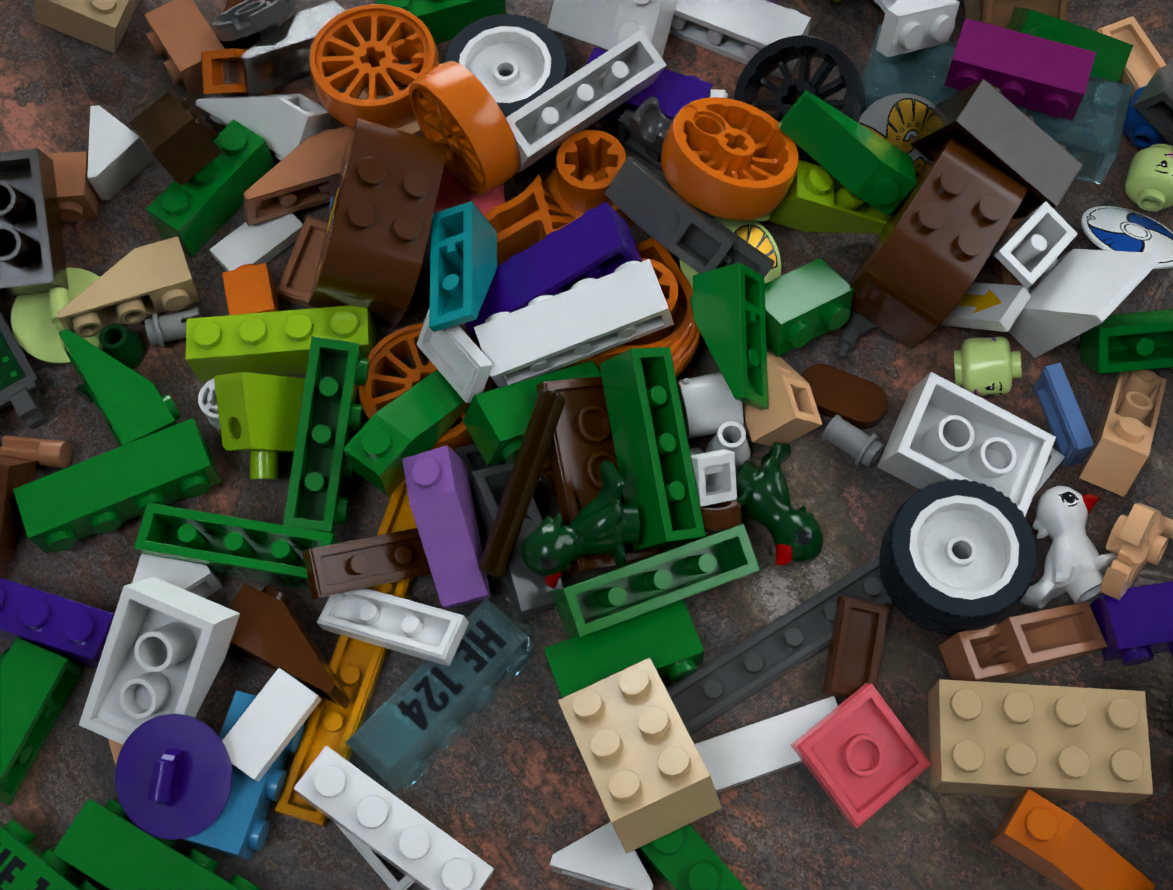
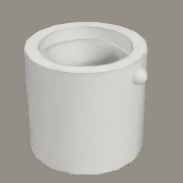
M721 372L677 380L687 439L716 434L719 427L728 421H735L743 426L742 402L734 398Z

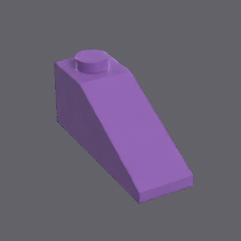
M448 445L402 458L409 503L442 608L446 610L491 597L487 574L481 572L478 567L483 551L467 464Z

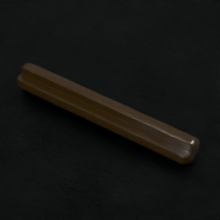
M541 390L538 394L478 565L479 570L483 573L497 578H502L506 574L565 404V398L559 393L551 390Z

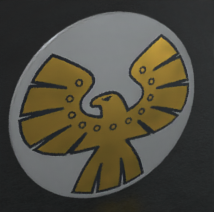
M898 93L879 99L861 114L859 124L912 157L916 176L929 159L914 148L911 143L935 108L933 103L918 95Z

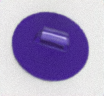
M161 715L141 724L125 741L116 763V790L125 813L140 829L162 839H185L206 830L223 812L232 789V764L223 741L207 724L187 715Z

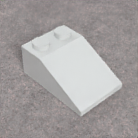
M554 0L548 28L607 50L612 49L642 29L662 58L678 0Z
M1073 249L1059 259L1056 258L1034 284L1026 289L1031 298L1008 332L1036 358L1102 323L1161 259L1155 253Z
M930 372L910 389L877 467L918 489L925 488L939 481L943 482L954 479H966L968 481H977L980 484L984 483L986 486L993 487L998 492L1001 491L1004 496L1009 497L1013 503H1016L1018 509L1022 510L1025 517L1056 436Z
M154 576L124 585L79 726L124 745L127 738L136 728L154 717L167 714H182L195 718L225 660L240 613Z

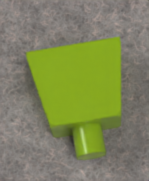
M248 372L215 375L214 383L224 449L226 451L250 452V479L278 480L279 454L294 453L305 378Z

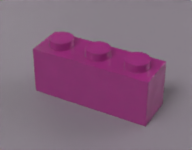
M965 18L944 86L962 91L984 79L989 84L998 87L1004 93L1005 98L1015 106L1042 112L1050 117H1060L1073 121L1085 95L1096 52Z

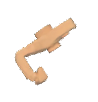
M1141 503L1134 504L1129 516L1120 515L1106 545V550L1114 552L1118 556L1117 559L1113 560L1110 567L1107 566L1101 585V593L1120 600L1147 562L1156 566L1159 564L1169 539L1173 540V519L1164 516L1159 510Z

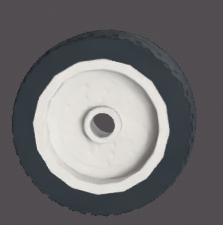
M518 14L491 15V17H484V19H479L469 24L468 27L463 28L453 38L449 48L446 50L443 62L455 61L473 73L494 98L505 118L570 76L566 52L557 35L550 28H547L545 24H541L540 21L524 15L519 16Z
M966 479L945 480L920 489L900 506L882 539L879 569L883 586L886 589L887 595L890 596L891 602L911 622H915L919 627L926 628L928 631H935L938 634L955 635L958 632L984 629L998 623L1024 597L1035 573L1037 544H1035V535L1032 533V527L1028 524V519L1024 517V513L1018 509L1016 503H1013L1009 497L1004 496L1001 491L998 492L995 488L988 487L984 483H977V481H968Z

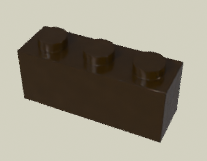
M169 91L129 122L150 152L180 186L222 153L213 142L219 135L185 97L177 101Z

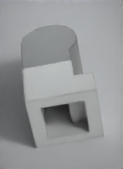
M698 447L689 448L700 507L737 499L735 452L722 449L704 453Z

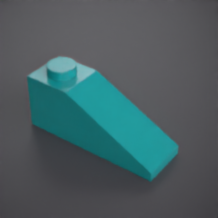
M472 201L433 213L431 221L429 328L433 332L476 320L497 270V231Z

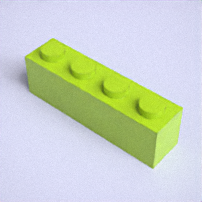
M352 305L189 318L186 322L185 359L200 383L208 382L215 378V375L237 372L278 376L306 374L312 336L360 343L363 350L362 357L367 358L371 350L376 346V327L368 308Z

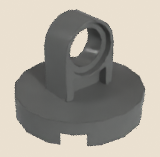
M246 0L216 17L218 21L212 22V26L221 41H231L245 37L251 50L272 52V70L288 62L290 58L289 50L277 26V22L294 11L295 5L292 0H269L267 2L265 0L256 2Z

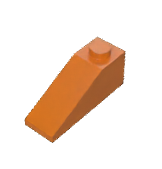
M1031 789L1026 790L1013 800L990 841L1065 890H1154L1156 886L1077 818Z

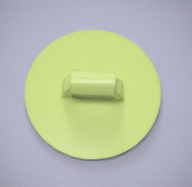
M67 267L69 289L54 287L49 292L18 295L11 311V327L19 345L28 354L48 363H71L64 351L58 333L65 329L58 318L57 312L100 277L95 273L80 268ZM99 334L83 338L98 348Z

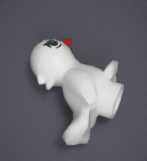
M1056 486L1048 489L1040 497L1032 528L1038 530L1037 539L1049 536L1052 544L1046 555L1044 575L1038 583L1029 586L1026 594L1020 601L1021 603L1041 610L1052 598H1060L1066 592L1075 604L1086 602L1101 593V585L1107 566L1110 567L1113 560L1117 559V556L1114 552L1099 555L1096 547L1086 535L1085 527L1088 516L1093 506L1100 499L1093 494H1081L1067 486Z

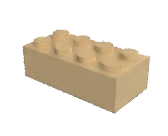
M939 679L928 692L929 761L932 764L929 767L930 792L1018 797L1026 790L1031 789L1043 798L1051 800L1132 805L1153 795L1145 691Z

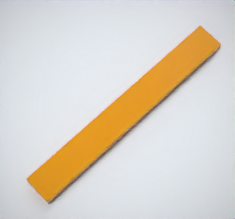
M406 479L393 491L377 536L417 528L409 503ZM414 578L368 587L367 589L407 599ZM343 635L339 636L329 666L348 694L351 702L347 709L319 695L322 700L310 714L276 806V812L324 828L326 827L329 818L302 799L294 790V787L326 745L349 762L389 649Z

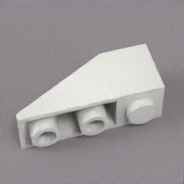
M300 93L219 96L197 99L195 104L210 113V118L219 124L227 126L233 119L266 140L268 148L275 152V157L279 160L284 159L309 136L327 130L332 117L324 107Z

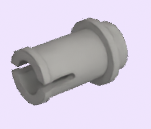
M196 307L192 310L159 316L157 312L153 313V318L145 319V327L150 344H159L163 348L166 347V342L186 338L187 319L201 318L199 308Z
M836 415L824 430L822 440L828 441L855 459L854 464L858 467L865 465L871 468L880 457L885 445L879 442V436L875 433L869 436L842 419L843 417L840 415Z

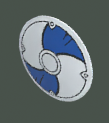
M1097 206L1088 209L1081 218L1082 229L1086 236L1100 249L1155 253L1161 261L1153 269L1173 268V232L1160 222L1139 212L1115 206Z

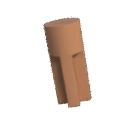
M9 435L1 438L2 447H0V455L34 460L38 466L66 468L71 461L72 448L68 441Z

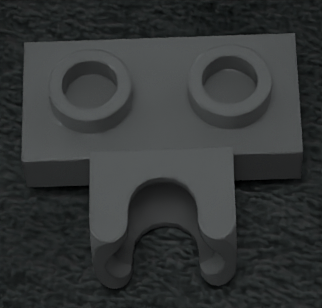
M651 96L635 112L628 108L618 119V140L625 149L663 173L661 167L662 146L672 120L663 115L659 108V101Z

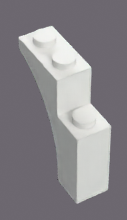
M874 0L885 13L876 50L886 57H892L948 43L955 27V18L960 2L957 0Z

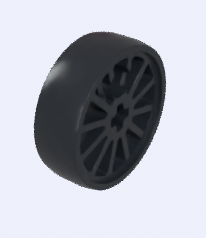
M798 35L782 38L761 49L743 69L734 93V100L750 104L762 111H778L771 115V117L779 123L805 90L835 109L843 110V114L857 123L861 114L866 110L865 87L856 66L836 45L812 36ZM813 57L824 59L809 82L811 59ZM800 58L799 78L793 79L787 67V62ZM835 66L839 67L841 76L822 86ZM778 67L786 81L780 87L767 80V77ZM765 87L775 93V100H756L760 88ZM846 87L844 100H824ZM795 143L799 160L821 166Z

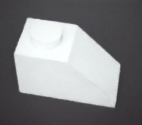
M1045 201L1015 225L993 248L992 253L1027 289L1034 284L1078 233Z

